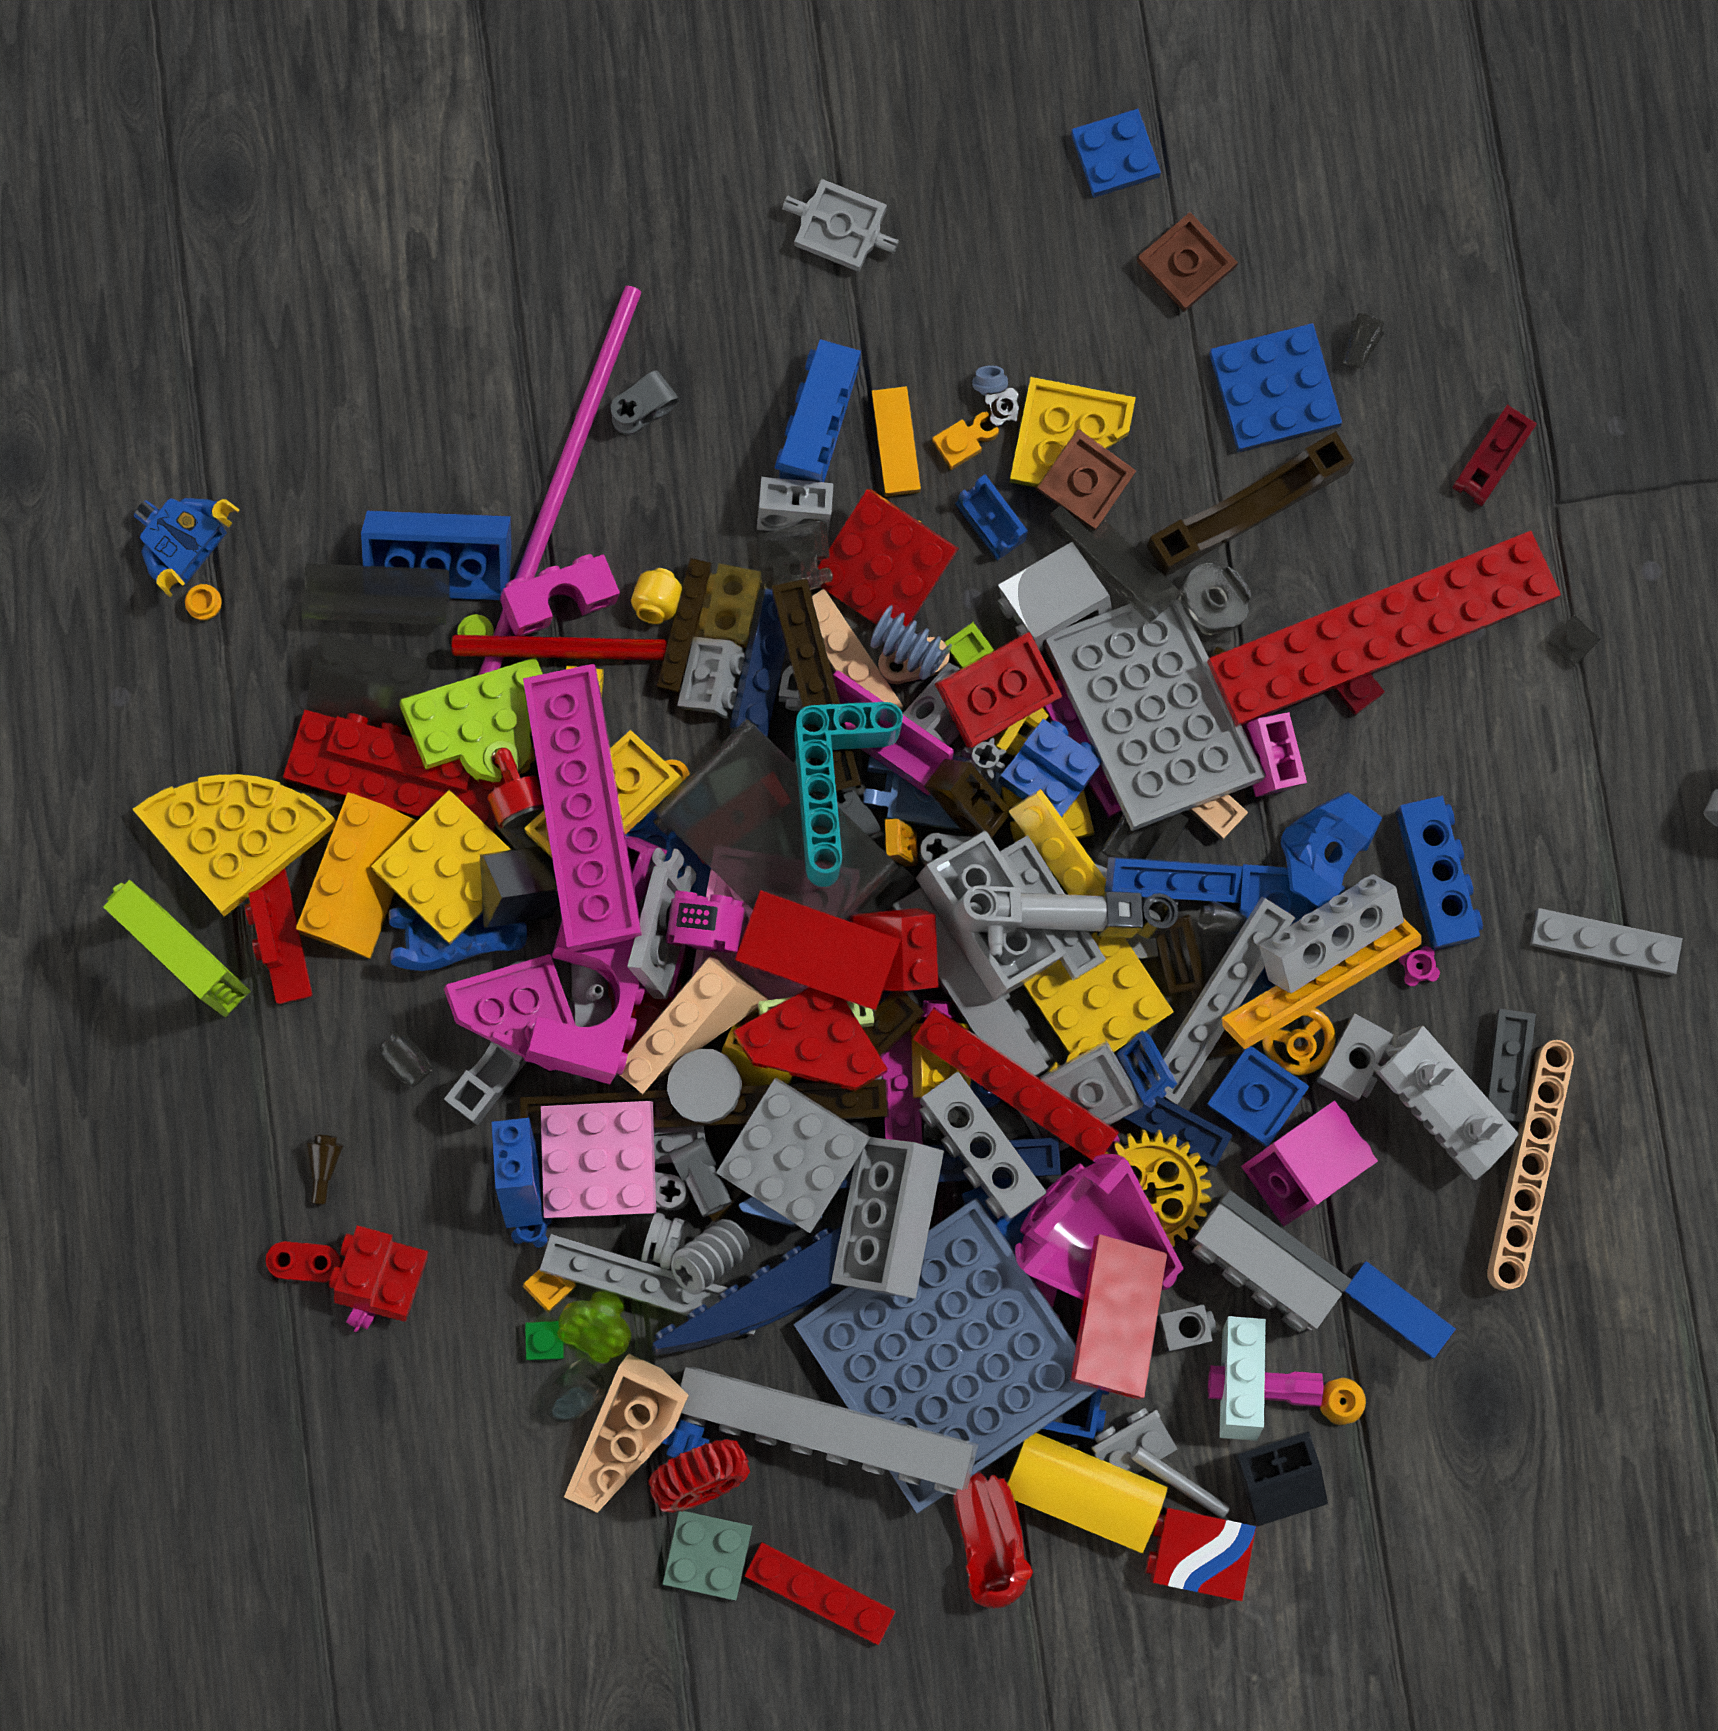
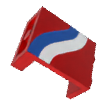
M1164 1507L1163 1514H1159L1153 1528V1536L1158 1537L1156 1552L1149 1551L1145 1573L1151 1574L1150 1582L1242 1601L1256 1526Z

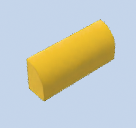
M1038 1433L1023 1441L1007 1479V1484L1013 1493L1015 1501L1140 1553H1143L1150 1538L1168 1488Z

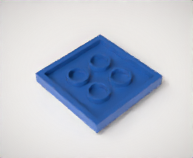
M1313 323L1210 349L1209 355L1238 453L1341 427L1342 420Z

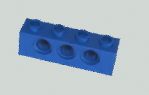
M1443 795L1400 805L1395 813L1431 948L1435 951L1475 941L1480 937L1479 931L1483 930V923L1479 910H1473L1470 896L1473 895V885L1469 874H1464L1460 861L1464 860V851L1461 841L1454 839L1451 826L1455 825V818L1451 805H1445ZM1430 829L1437 832L1440 837V844L1437 846L1427 844L1423 838L1424 830ZM1441 864L1445 866L1449 871V879L1447 881L1436 879L1432 872L1433 865ZM1450 899L1458 905L1459 912L1457 916H1449L1442 910L1443 900Z

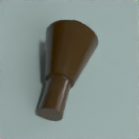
M316 1134L314 1141H307L312 1179H314L311 1203L326 1204L328 1181L331 1180L344 1146L337 1143L336 1136Z

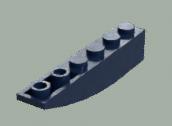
M842 1226L835 1231L831 1227L822 1230L812 1238L815 1243L804 1250L797 1246L781 1257L783 1263L771 1269L769 1265L762 1267L750 1276L752 1282L741 1289L737 1284L728 1288L718 1296L720 1302L710 1308L706 1304L697 1307L687 1315L689 1321L676 1328L674 1324H671L655 1334L657 1340L652 1345V1351L655 1356L696 1349L733 1339L765 1327L804 1308L839 1286L838 1284L831 1283Z

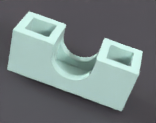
M1228 1316L1222 1329L1221 1366H1225V1385L1220 1402V1438L1257 1441L1264 1428L1266 1319Z

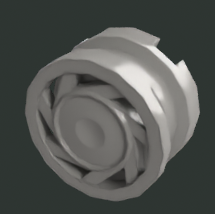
M656 1212L647 1234L641 1262L648 1264L657 1262L660 1263L661 1268L670 1270L672 1256L677 1251L681 1239L684 1220L674 1218L671 1221L665 1219L664 1214Z

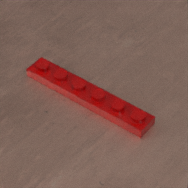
M935 1007L913 1037V1040L1091 1160H1094L1096 1156L1104 1155L1118 1135L1116 1129Z

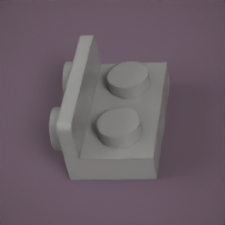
M693 637L677 706L684 710L716 713L722 718L731 719L746 650L730 640Z
M1144 1407L1128 1416L1126 1419L1129 1425L1116 1432L1115 1428L1111 1426L1096 1435L1094 1439L1097 1444L1091 1446L1090 1449L1096 1458L1136 1474L1145 1469L1130 1458L1132 1451L1137 1446H1140L1159 1460L1176 1451L1177 1447L1159 1418L1158 1411L1153 1410L1148 1413Z

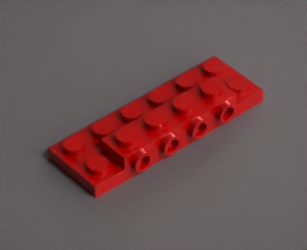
M304 709L283 775L284 780L346 797L349 792L416 818H421L450 790L495 833L496 826L494 821L496 818L487 799L488 795L494 790L492 783L482 779L477 781L466 772L460 759L425 770L413 738L402 735L403 729L401 727L383 722L381 728L367 725L369 719L358 714L347 713L346 718L339 716L334 718Z

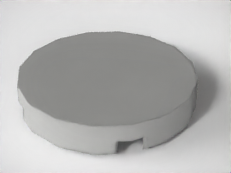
M697 1049L684 1054L674 1063L668 1075L667 1092L671 1104L680 1115L694 1122L710 1124L724 1119L735 1109L739 1101L742 1080L738 1068L726 1055L714 1049Z

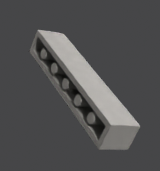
M922 887L893 904L892 910L921 908L936 914L938 983L950 1002H952L963 1022L968 1024L969 1031L1037 1077L1046 1072L1048 1069L1046 1061L1050 1057L1039 1041L1033 1043L1028 1036L1026 1030L1030 1026L1020 1010L1013 1012L1006 1001L1010 998L1009 993L994 1001Z

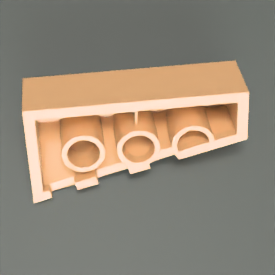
M712 952L629 1050L623 1074L620 1076L643 1094L652 1083L668 1073L674 1063L684 1054L703 1048L759 1008V1001L769 1000V998Z

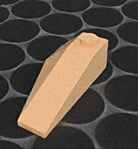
M629 1353L625 1357L615 1374L564 1495L565 1498L598 1513L675 1429L689 1395L662 1368Z

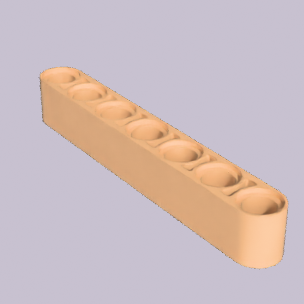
M1552 1040L1544 1044L1536 1051L1527 1087L1523 1123L1519 1124L1518 1128L1519 1134L1514 1146L1487 1270L1489 1283L1498 1290L1507 1291L1517 1288L1524 1283L1527 1277L1574 1061L1572 1048L1562 1040ZM1548 1049H1554L1560 1053L1562 1057L1560 1067H1553L1547 1062L1546 1052ZM1541 1084L1552 1088L1554 1092L1552 1103L1543 1102L1539 1098L1538 1089ZM1533 1120H1539L1545 1125L1546 1135L1543 1139H1538L1532 1135L1530 1125ZM1525 1156H1532L1537 1160L1539 1169L1535 1175H1530L1523 1169L1522 1161ZM1518 1191H1523L1530 1197L1531 1205L1527 1211L1520 1210L1514 1202V1197ZM1510 1227H1515L1522 1232L1523 1242L1519 1247L1512 1246L1506 1238ZM1503 1263H1507L1514 1268L1515 1278L1511 1283H1505L1500 1279L1499 1268Z

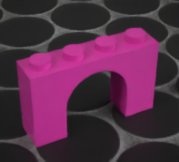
M562 920L552 958L584 966L601 974L613 990L615 998L614 1013L603 1023L591 1027L573 1026L537 1016L524 1061L611 1084L616 1074H623L628 1053L622 1052L625 1039H632L637 1019L631 1018L633 1006H640L645 987L627 967L635 939L569 952Z

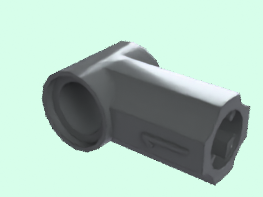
M704 1137L669 1153L682 1181L687 1183L703 1217L714 1214L732 1203L723 1181L716 1173L715 1167L717 1163Z

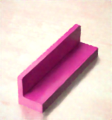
M839 670L832 675L840 704L884 702ZM904 715L899 738L893 745L860 748L928 796L930 793L925 789L924 785L944 759L952 760L954 753L952 748ZM888 721L877 722L882 728L893 727ZM845 722L847 730L857 728L854 724Z

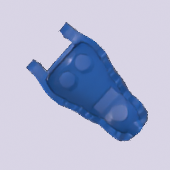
M393 908L389 910V924L396 928L405 929L406 949L398 947L390 953L391 964L399 968L418 971L439 969L477 955L494 951H517L526 945L527 929L524 922L486 928L483 925L482 913L449 945L413 909Z

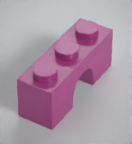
M592 554L584 555L575 559L572 562L573 565L560 569L559 566H552L541 571L538 577L526 580L525 577H520L508 582L505 585L506 588H503L500 602L514 636H525L548 628L553 618L548 605V599L555 595H567L574 599L582 616L615 605L620 592L604 554L594 558Z

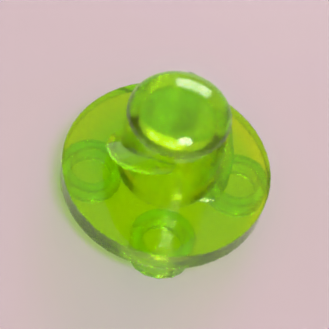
M597 1291L591 1296L589 1301L571 1302L564 1307L559 1317L557 1335L560 1340L588 1353L596 1362L607 1363L611 1357L623 1354L631 1341L630 1328L621 1317L624 1305L619 1297L613 1293Z

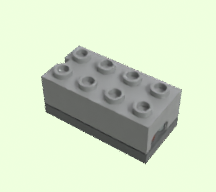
M1231 1190L1221 1196L1188 1242V1244L1194 1247L1191 1253L1207 1265L1213 1262L1224 1269L1221 1275L1227 1281L1238 1288L1241 1285L1247 1286L1254 1292L1251 1296L1253 1300L1267 1310L1274 1309V1307L1284 1314L1281 1320L1299 1333L1301 1330L1308 1332L1312 1329H1317L1352 1281Z

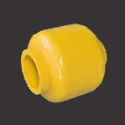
M656 568L655 570L646 571L639 576L631 598V604L641 620L651 624H660L673 618L675 615L682 586L674 578L675 576L671 571Z

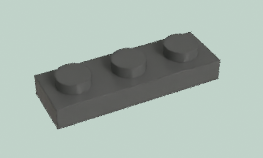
M1499 1008L1496 1013L1487 1098L1508 1122L1521 1124L1524 1120L1536 1014Z

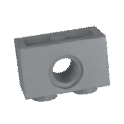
M1354 1013L1345 1025L1330 1059L1323 1066L1316 1082L1354 1103L1360 1099L1361 1095L1367 1098L1377 1081V1078L1372 1076L1374 1070L1371 1065L1374 1062L1381 1065L1386 1064L1389 1059L1386 1050L1394 1048V1046L1389 1044L1394 1034ZM1351 1051H1360L1365 1055L1367 1064L1364 1069H1356L1350 1064L1349 1054Z

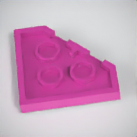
M550 954L450 983L444 987L456 1024L525 1058L532 1028L537 1016L576 1026ZM539 1065L549 1071L555 1070L553 1068Z

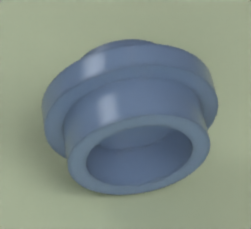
M983 366L976 370V376L972 380V385L976 391H979L984 396L987 393L997 394L1007 388L1008 378L1004 375V370L1001 367Z

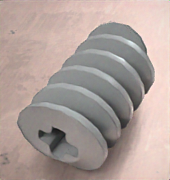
M728 1219L716 1221L712 1227L704 1230L702 1234L696 1236L693 1241L688 1242L672 1256L671 1268L677 1283L690 1294H700L705 1287L712 1285L714 1280L721 1278L725 1272L730 1271L734 1265L741 1262L743 1254L750 1248L748 1238L735 1222Z

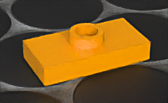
M898 818L885 819L886 855L904 867L917 866V831Z

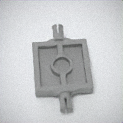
M821 179L815 195L807 203L787 196L786 201H784L782 210L801 216V227L794 241V246L858 272H860L867 254L874 246L892 254L897 249L898 239L896 240L880 233V224L887 210V205L824 179Z

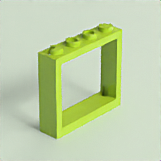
M130 879L125 885L120 883L113 888L114 892L107 898L108 902L103 908L199 999L226 1018L251 992L160 904Z

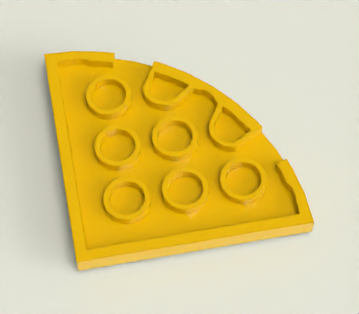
M240 774L200 777L196 782L184 784L177 788L171 786L149 797L133 808V811L224 917L249 897V892L257 891L333 830L337 822L324 807L304 793L300 794L274 780Z

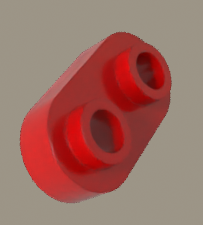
M283 1241L274 1244L266 1255V1266L269 1272L275 1277L287 1280L325 1283L330 1281L335 1266L342 1267L339 1253L334 1248L321 1244ZM283 1253H288L291 1258L289 1265L286 1267H281L278 1263V1258ZM324 1256L328 1262L327 1267L323 1270H317L315 1261L318 1257Z

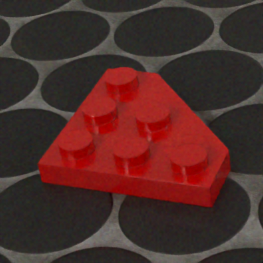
M810 987L737 1028L733 1033L753 1066L765 1069L772 1068L788 1072L789 1075L840 1085L841 1088L853 1091L860 1089L888 1071V1068L846 1001Z

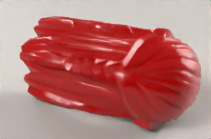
M978 1472L970 1477L968 1489H957L956 1495H953V1501L965 1544L968 1563L965 1568L969 1576L968 1588H970V1594L975 1603L989 1609H998L1012 1604L1023 1594L1027 1581L1033 1574V1570L1025 1560L1018 1511L1009 1485L1003 1478L998 1479L996 1475L990 1476L988 1480L981 1472Z

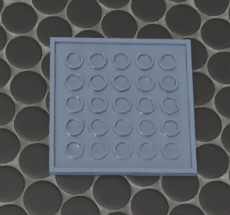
M975 1198L928 1231L916 1299L847 1287L794 1324L848 1409L979 1444L971 1477L1099 1390L1070 1381L1076 1343L1032 1277L1019 1267L1015 1252L978 1198ZM889 1470L916 1513H920L948 1494L935 1490V1483L921 1479L920 1485L898 1480L899 1473Z

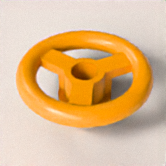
M1316 1008L1302 1015L1312 1018L1302 1029H1295L1291 1032L1279 1029L1262 1039L1265 1055L1292 1075H1306L1317 1071L1328 1062L1334 1050L1336 1041L1334 1027L1329 1018ZM1322 1028L1325 1038L1323 1049L1314 1060L1310 1061L1317 1048L1313 1035ZM1298 1038L1306 1039L1302 1046H1295L1294 1041ZM1273 1040L1284 1042L1289 1055L1297 1060L1299 1065L1291 1064L1281 1059L1275 1051Z

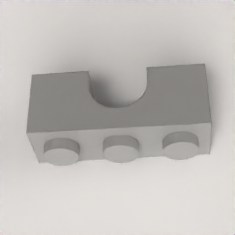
M491 1041L482 1058L471 1070L464 1072L444 1100L478 1126L527 1061H524L523 1057Z

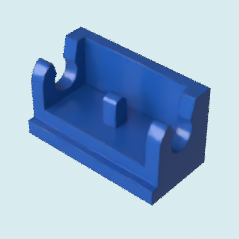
M986 474L977 479L976 485L971 490H963L959 494L955 506L998 561L1026 541L1028 530Z

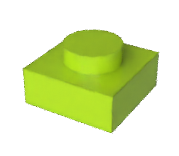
M974 622L944 642L946 646L952 644L949 654L960 668L967 666L994 650Z

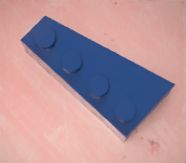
M821 339L816 350L810 349L805 370H809L806 382H800L795 399V403H798L795 415H790L785 431L787 439L784 448L779 450L775 469L779 470L780 479L825 482L861 363L860 350Z

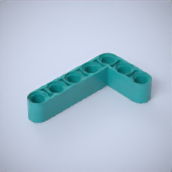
M891 702L811 705L801 709L797 715L794 741L805 865L808 879L816 886L827 887L835 883L839 877L842 862L832 750L876 748L893 745L900 735L903 714L900 708ZM888 721L893 727L882 728L877 722ZM848 722L854 724L857 728L846 730L840 724ZM813 724L818 726L820 730L809 732L804 726ZM809 758H818L823 762V764L819 766H813L809 764L806 760ZM817 791L823 793L826 798L815 800L809 794ZM824 826L830 832L824 835L817 834L812 828ZM819 860H827L833 867L821 869L815 863Z

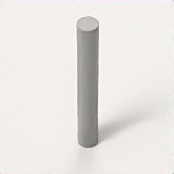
M1137 1446L1132 1451L1130 1458L1219 1518L1222 1519L1226 1516L1230 1508L1227 1504L1140 1446Z

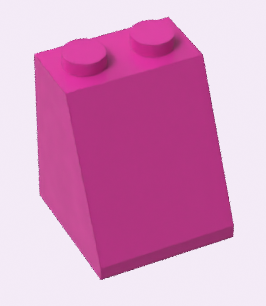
M1334 1100L1241 1167L1281 1224L1286 1226L1374 1165L1378 1160L1373 1155L1369 1144L1360 1137L1350 1123L1346 1112L1340 1109Z

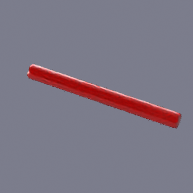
M454 635L452 637L451 652L454 656L664 660L667 641L664 639Z

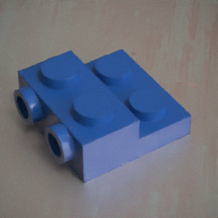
M1042 719L1025 741L1019 753L1002 773L998 783L1022 800L1041 789L1062 818L1096 774L1102 761L1097 757L1093 745L1087 742L1077 743L1068 736L1067 728L1060 722L1051 721L1049 723Z

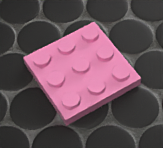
M652 1101L541 1106L544 1218L656 1213Z

